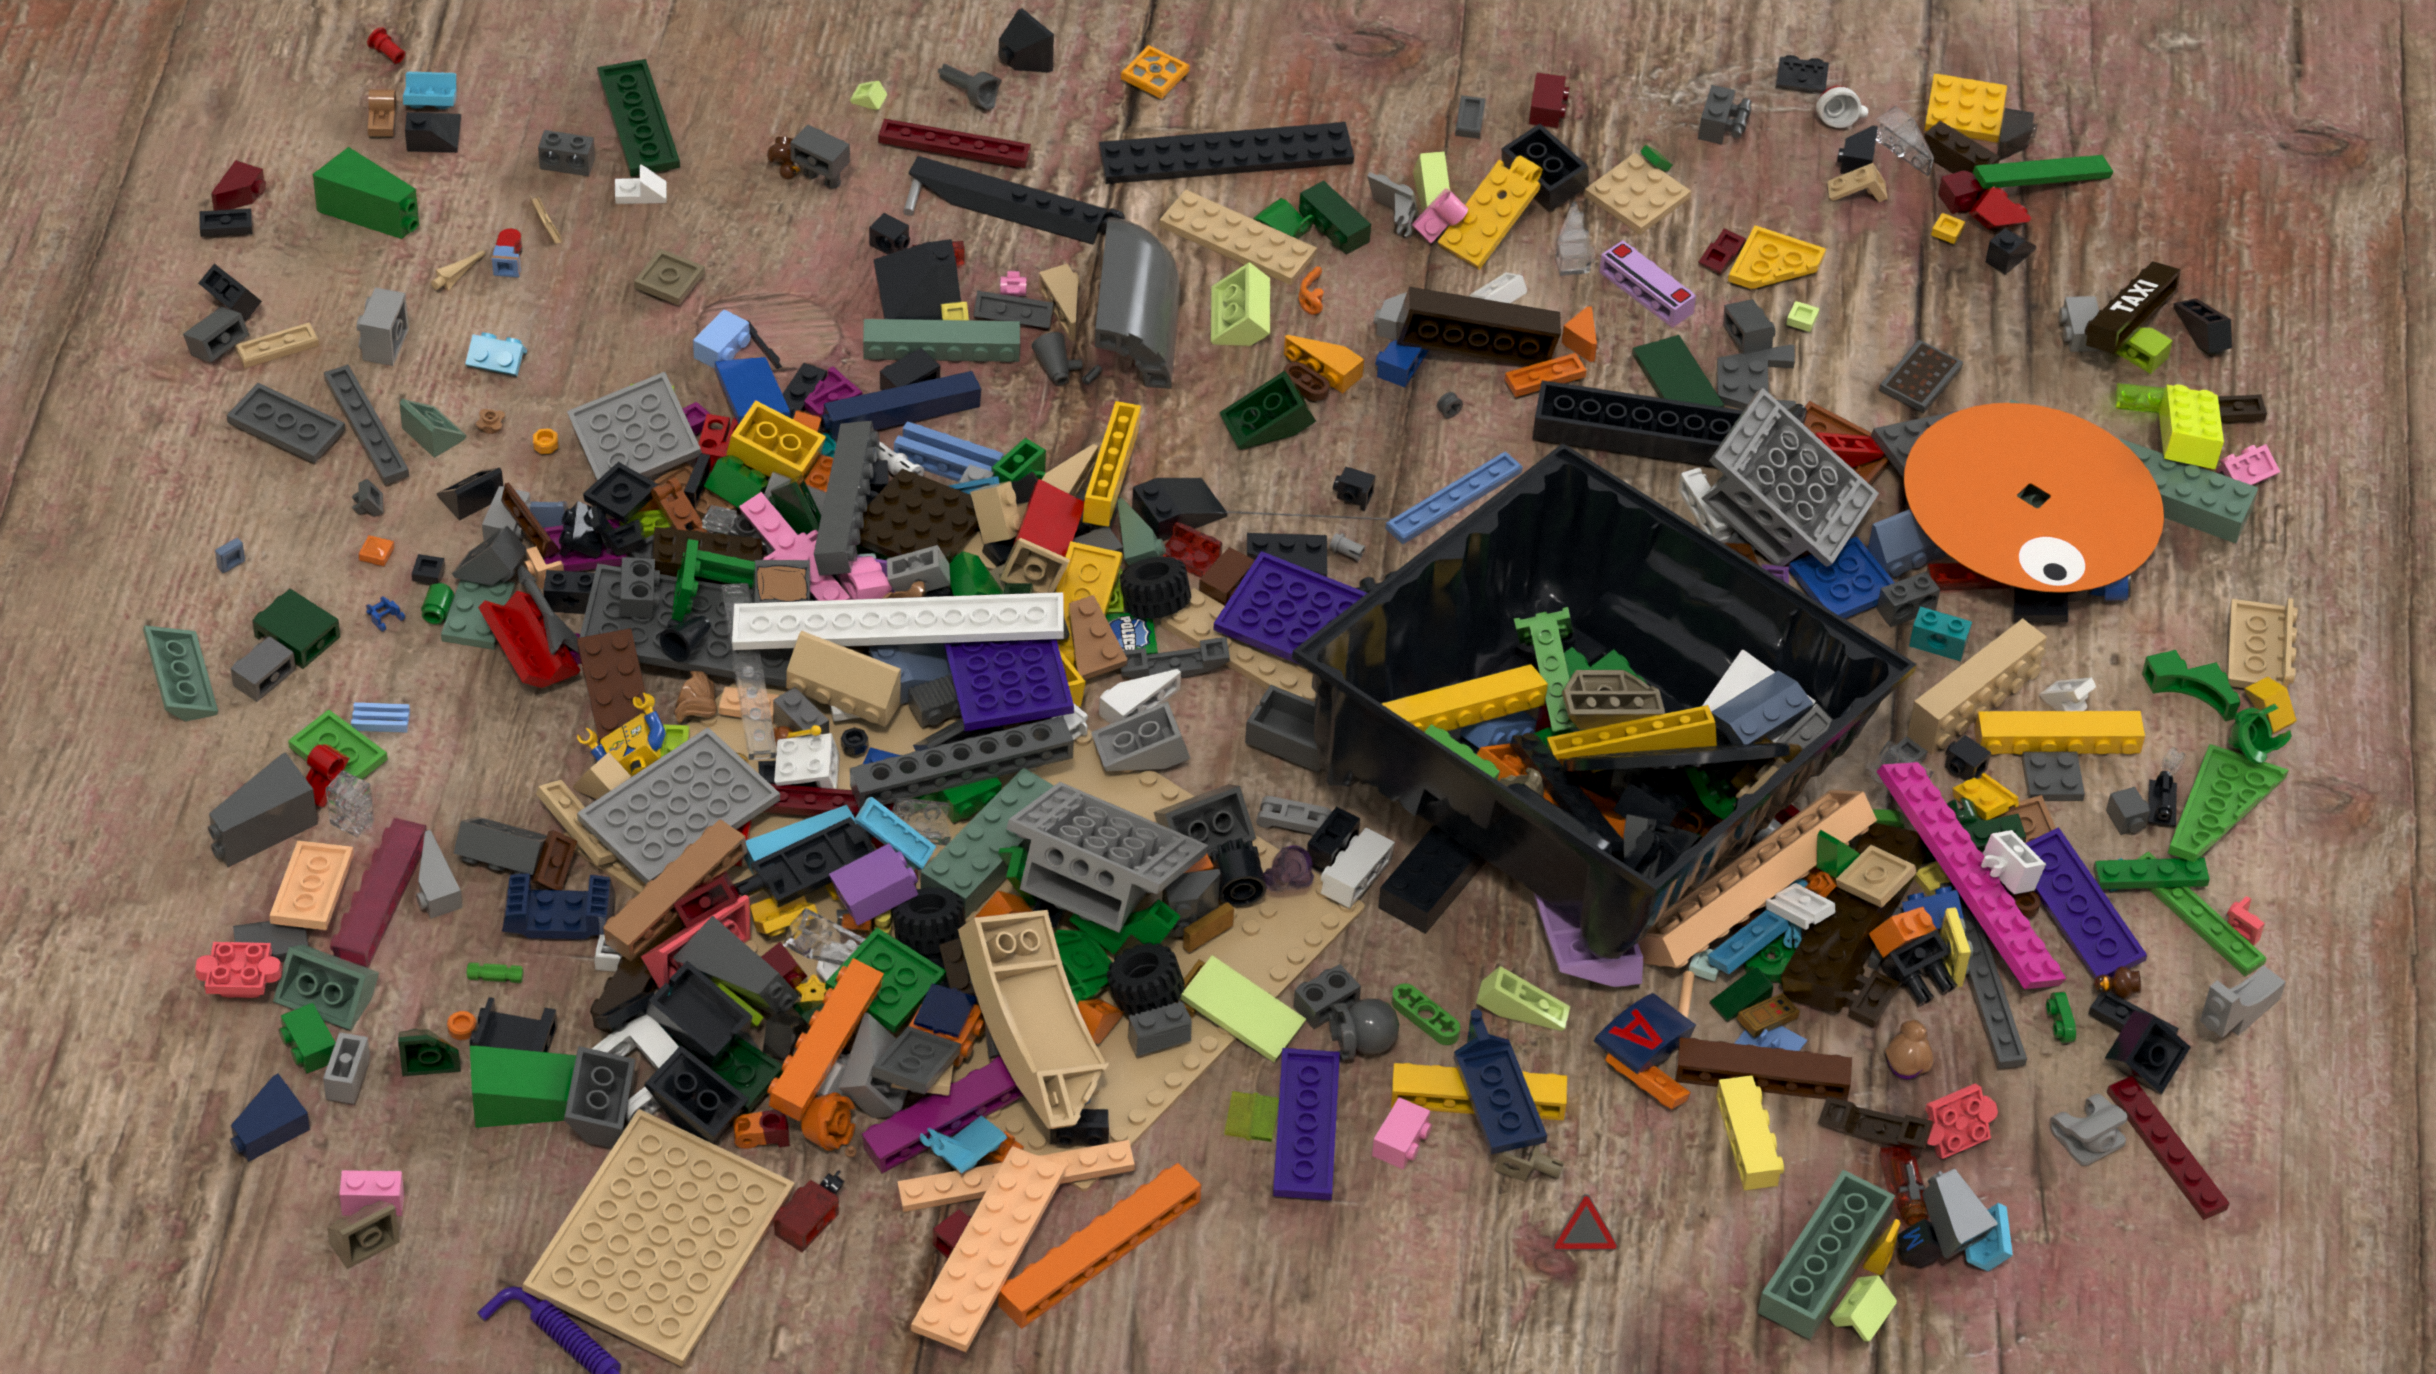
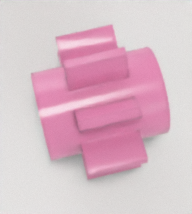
M1007 271V277H1001L1000 294L1015 297L1026 296V277H1020V271Z

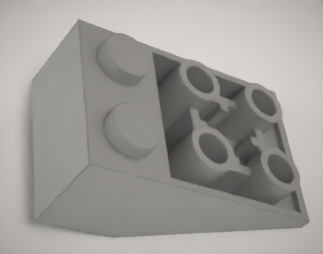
M864 1013L838 1088L872 1118L891 1117L902 1109L908 1090L892 1088L891 1084L872 1077L871 1074L873 1065L895 1042L896 1038L869 1013Z

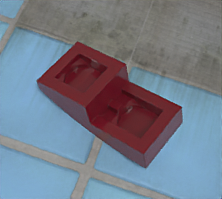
M1724 228L1716 241L1710 243L1698 261L1699 265L1721 275L1739 255L1746 243V238Z

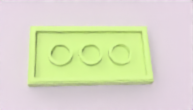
M1211 955L1190 982L1180 998L1274 1063L1282 1054V1048L1288 1046L1306 1021V1018L1213 955Z

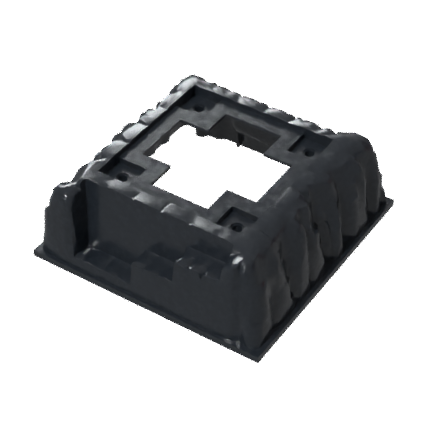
M1564 443L1295 648L1291 658L1313 672L1312 688L1315 691L1314 738L1317 743L1320 768L1328 772L1327 782L1329 785L1350 787L1360 782L1361 784L1377 787L1378 792L1392 801L1398 800L1414 816L1419 815L1432 825H1437L1445 834L1471 851L1480 854L1485 860L1518 882L1523 883L1528 889L1561 911L1577 919L1581 923L1579 941L1582 946L1598 958L1619 959L1625 951L1646 937L1648 929L1663 916L1664 912L1668 911L1679 899L1685 898L1691 891H1695L1702 885L1704 880L1711 876L1714 869H1717L1729 857L1733 858L1741 855L1750 842L1752 835H1757L1762 829H1766L1778 811L1787 809L1802 792L1811 777L1821 775L1835 758L1842 756L1854 740L1858 738L1870 717L1876 712L1882 700L1915 672L1917 666L1913 661ZM1568 607L1573 632L1568 633V637L1561 639L1563 652L1565 653L1573 647L1576 652L1581 653L1586 658L1589 667H1591L1612 650H1615L1619 655L1627 659L1629 667L1636 675L1641 676L1648 686H1654L1659 689L1665 713L1701 707L1739 653L1744 650L1774 672L1780 671L1797 681L1805 693L1815 700L1814 705L1818 703L1833 720L1827 731L1808 744L1791 762L1782 765L1756 792L1744 794L1740 797L1732 813L1725 820L1715 825L1696 845L1684 851L1666 871L1657 878L1650 880L1613 857L1612 847L1608 839L1567 811L1549 802L1523 783L1505 786L1382 705V703L1530 664L1540 674L1534 645L1520 644L1514 619L1520 618L1522 620L1536 617V614L1542 612L1550 614L1563 611V608ZM1716 723L1717 746L1732 745ZM1463 727L1446 731L1458 743L1465 744L1475 754L1478 753L1480 748L1460 735ZM1748 760L1717 762V764L1731 765L1735 771L1739 772L1747 764Z

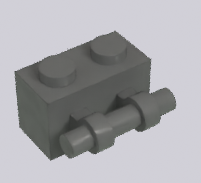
M1711 85L1701 116L1698 139L1722 144L1726 131L1732 132V137L1740 138L1747 127L1746 118L1751 114V100L1743 98L1741 103L1736 105L1734 104L1736 90Z

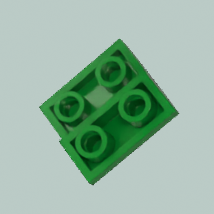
M1683 767L1702 803L1716 816L1725 820L1732 813L1734 805L1738 801L1734 795L1732 797L1729 796L1733 791L1725 778L1720 781L1714 772L1708 775L1704 768L1698 770L1697 767Z

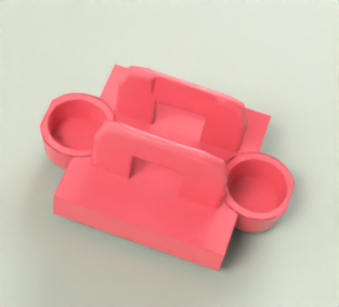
M213 942L211 955H204L197 959L195 976L201 981H206V994H220L222 997L257 998L260 995H264L266 983L276 982L282 977L283 967L278 958L271 956V943Z
M1972 1084L1926 1104L1925 1111L1929 1116L1927 1120L1934 1122L1927 1144L1935 1146L1936 1156L1939 1158H1947L1991 1139L1988 1123L1997 1117L1998 1110L1996 1103L1990 1097L1983 1096L1981 1086Z

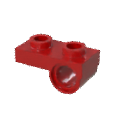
M327 744L315 746L307 757V765L311 769L305 779L313 788L315 804L320 807H324L350 759Z

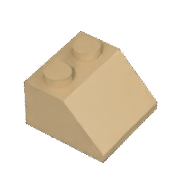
M1019 538L1006 560L1000 580L1030 593H1054L1070 559Z

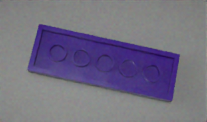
M2059 827L2025 843L2046 864L2034 892L2039 895L2042 904L2094 980L2101 974L2113 977L2115 970L2120 966H2126L2130 969L2146 961V952Z
M1282 1048L1273 1196L1332 1200L1340 1052Z

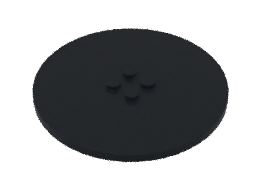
M1788 743L1741 744L1598 754L1565 758L1563 760V767L1565 771L1649 767V770L1680 769L1681 767H1704L1705 763L1790 755V745Z

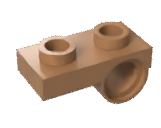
M369 89L368 136H394L397 102L395 90Z

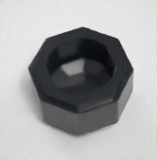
M853 727L845 730L841 736V747L845 753L854 756L864 753L868 747V736L864 730Z

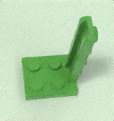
M1568 607L1563 608V611L1550 614L1546 612L1538 613L1536 617L1520 620V618H1515L1514 622L1520 644L1534 645L1540 675L1548 683L1545 699L1552 732L1578 728L1568 717L1562 691L1569 681V675L1561 639L1568 637V633L1573 632Z

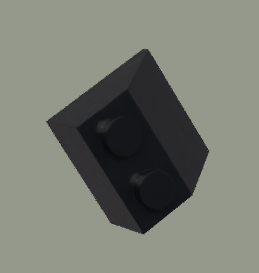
M2134 1011L2105 1056V1059L2122 1074L2128 1077L2133 1076L2138 1083L2158 1094H2162L2191 1047L2155 1015Z

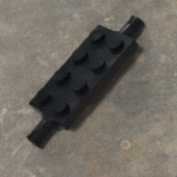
M850 816L752 862L751 869L754 875L739 883H735L734 886L741 896L746 895L749 897L761 890L767 891L779 908L832 883L829 876L830 873L875 851L871 844L874 836L856 824Z

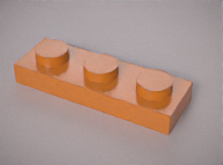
M1572 353L1505 372L1504 380L1513 395L1518 397L1540 391L1542 380L1568 383L1585 378L1587 370L1577 354Z
M1610 1053L1607 1054L1606 1062L1612 1065L1617 1072L1624 1074L1635 1082L1640 1089L1647 1091L1657 1098L1660 1104L1673 1109L1688 1100L1691 1092L1656 1066L1636 1074Z

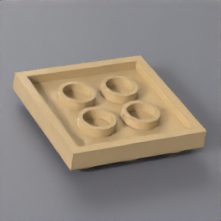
M1634 153L1589 187L1585 188L1584 196L1641 235L1689 200L1691 190L1637 153Z

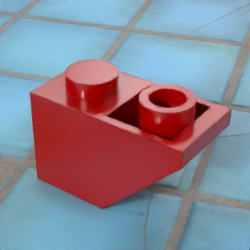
M1991 187L1985 190L1968 213L1987 229L2023 225L2032 219L2027 214L2028 211L2025 207L2018 203L2014 204L2007 198L2008 194L1998 187Z

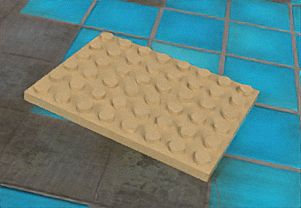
M638 1109L523 1283V1291L541 1300L546 1299L554 1304V1306L682 1367L794 1190L795 1182Z

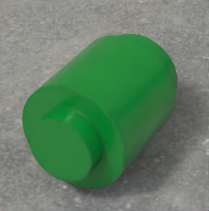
M438 583L432 584L429 587L421 607L422 618L426 622L440 624L447 618L455 597L453 590L448 585Z

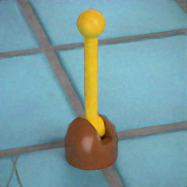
M814 725L811 729L794 732L787 726H779L771 731L770 740L772 745L777 748V741L779 739L811 734L819 736L821 728L818 725Z

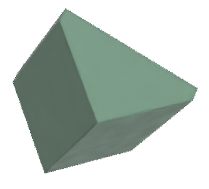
M401 399L399 402L402 429L434 458L465 440L467 435L435 406Z

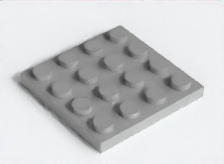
M665 372L567 411L597 480L617 462L624 464L645 477H650L699 457L700 453H702Z

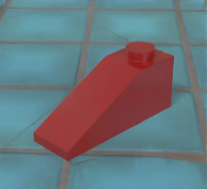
M1815 433V436L1851 468L1882 458L1884 452L1871 436Z

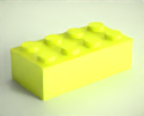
M2167 384L2159 409L2164 459L2216 469L2224 443L2218 395L2208 390L2197 391L2180 384L2174 386Z

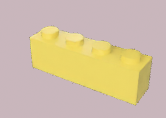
M1753 1075L1719 1080L1716 1099L1743 1189L1751 1190L1778 1186L1780 1174L1784 1173V1164L1782 1157H1777L1776 1137L1774 1133L1769 1131V1114L1767 1110H1763L1761 1105L1762 1091L1760 1086L1756 1087Z

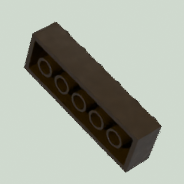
M1409 286L1396 321L1397 344L1530 366L1551 360L1561 336L1560 312Z

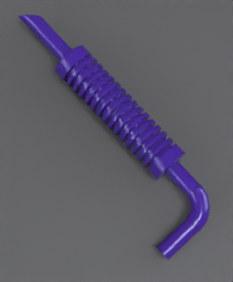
M513 1286L501 1290L477 1312V1315L483 1321H486L503 1304L510 1300H519L532 1310L530 1319L591 1374H620L621 1364L558 1307L546 1299L541 1302L538 1301L533 1295L523 1291L522 1287Z

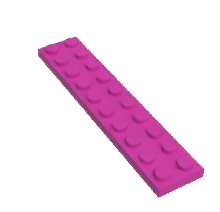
M1918 762L1883 764L1876 771L2023 988L2033 989L2060 986L2066 980V977L2060 970L2059 964L2051 957L2045 948L2044 942L2038 938L2031 928L2029 920L2018 909L2014 898L2007 893L2001 884L2000 878L1992 877L1990 875L1991 869L1981 866L1985 856L1972 842L1970 834L1959 823L1955 812L1948 807L1939 789L1933 785L1927 776L1926 770Z

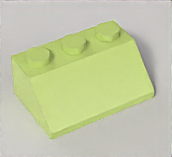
M1249 262L1211 286V343L1214 345L1251 346L1270 334V278Z

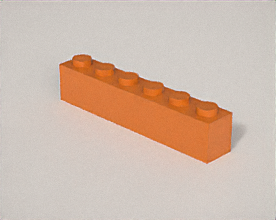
M854 958L848 967L843 966L836 978L838 984L834 989L829 988L823 998L822 1003L825 1005L822 1010H816L809 1022L811 1028L808 1033L802 1032L795 1045L797 1051L793 1056L788 1055L781 1068L784 1071L779 1079L775 1077L772 1080L767 1093L771 1094L769 1100L770 1107L800 1122L862 1020L864 1013H866L879 992L884 973Z

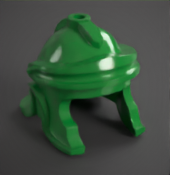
M2272 704L2262 710L2247 708L2236 713L2234 716L2235 723L2232 726L2228 743L2231 748H2237L2240 752L2244 753L2254 764H2260L2267 759L2266 754L2283 747L2291 739L2292 735L2291 731L2288 730L2272 738L2271 725L2266 717V714L2278 709L2276 704Z

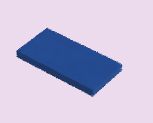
M766 357L715 361L714 370L738 424H740L755 400L790 418V410Z

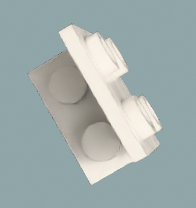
M832 733L820 734L819 736L812 735L779 739L777 741L774 779L777 786L816 781L819 788L837 789L839 751Z

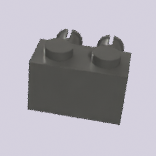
M807 124L790 142L791 161L804 166L805 177L808 176L809 179H814L821 174L825 176L826 187L829 186L830 189L838 188L841 184L840 172L850 163V144Z

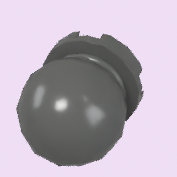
M1365 998L1355 1002L1349 1009L1345 1003L1330 1005L1331 1009L1335 1011L1329 1013L1332 1041L1338 1040L1341 1050L1337 1052H1340V1060L1342 1061L1353 1059L1356 1050L1362 1054H1379L1388 1050L1398 1038L1400 1024L1396 1011L1385 1001Z

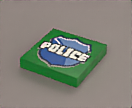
M1131 613L1106 614V619L1123 651L1146 648L1147 655L1158 653L1153 619L1134 617Z

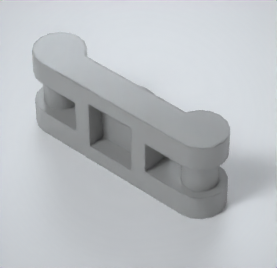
M1265 796L1260 805L1262 811L1258 813L1256 822L1264 828L1276 826L1311 833L1313 836L1332 811L1322 806Z

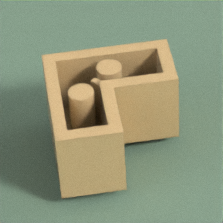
M1011 481L984 486L970 492L984 544L1007 540L1017 536L1028 502L1016 504V494L1012 488Z

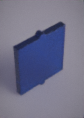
M932 983L914 1019V1025L933 1030L935 1034L943 1033L959 1038L977 1001V997L959 992L957 988L949 989Z

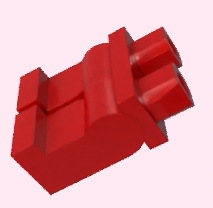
M713 414L706 415L699 446L702 454L710 455L711 472L717 460L727 456L726 453L731 435L739 425L736 418H733L730 426V417ZM712 423H719L723 425V428H712Z

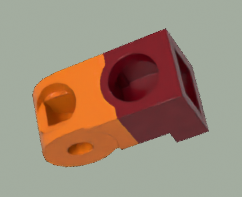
M776 1109L744 1114L735 1118L733 1122L734 1143L739 1148L750 1149L757 1145L778 1143L779 1148L790 1146L787 1115Z

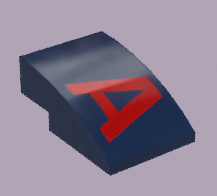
M1651 993L1632 1004L1614 1018L1595 1037L1594 1042L1638 1074L1669 1059L1672 1050L1678 1048L1680 1037L1690 1038L1696 1024L1656 994Z

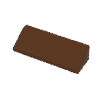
M509 482L505 483L501 501L533 545L537 546L541 556L546 558L558 553L560 549Z

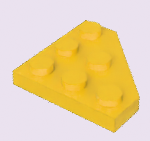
M1755 225L1729 273L1728 282L1754 289L1815 273L1825 257L1826 248Z

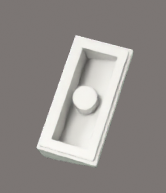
M1506 272L1473 292L1469 297L1511 303L1526 294L1527 288L1523 276Z

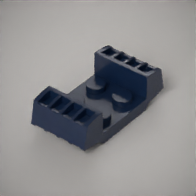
M530 874L510 875L506 892L502 932L523 934L527 938L587 939L592 935H603L605 923L613 916L615 891L611 879L606 876L590 875L588 891L531 890Z

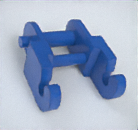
M384 596L380 597L381 602L376 605H366V613L370 614L372 623L382 632L386 630V625L381 623L380 617L387 613L395 615L400 621L405 619V614L403 612L400 613L399 606L393 600L390 602ZM382 607L386 609L381 613L377 612Z

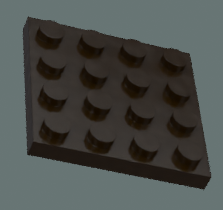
M901 469L867 506V511L863 512L864 526L860 528L861 541L859 546L892 558L938 545L947 561H949L979 527L972 497L970 494Z

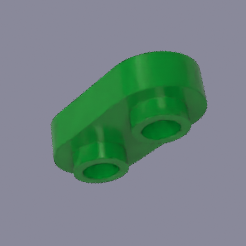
M2064 991L2053 992L2050 995V999L2046 1000L2047 1014L2053 1017L2054 1036L2059 1038L2061 1043L2075 1042L2076 1025L2067 995Z

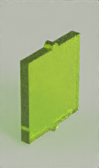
M1232 1091L1224 1135L1245 1138L1246 1141L1254 1139L1272 1142L1279 1098L1259 1095L1257 1092L1249 1094Z

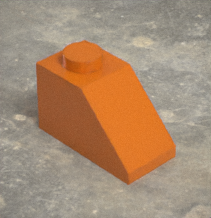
M1102 999L1079 1001L1077 1005L1095 1044H1100L1124 1014V1011Z

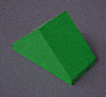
M1820 829L1817 834V868L1837 878L1861 854Z

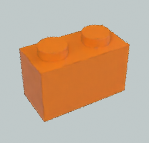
M1922 906L1890 917L1871 931L1869 935L1884 958L1890 952L1937 929L1932 922L1931 916Z

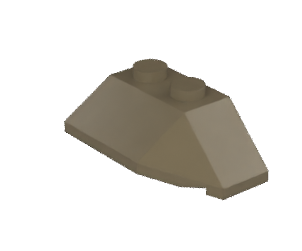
M1576 670L1562 691L1568 717L1579 729H1592L1666 714L1659 689L1654 686H1648L1641 679L1624 670Z

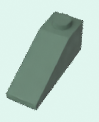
M1123 498L1117 499L1124 557L1128 566L1143 559L1163 557L1166 554V549L1162 539H1157L1153 530Z

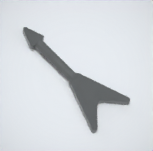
M521 565L517 570L519 582L524 584L544 617L550 653L555 654L561 644H566L577 652L578 637L554 614L535 583L537 581L536 578Z

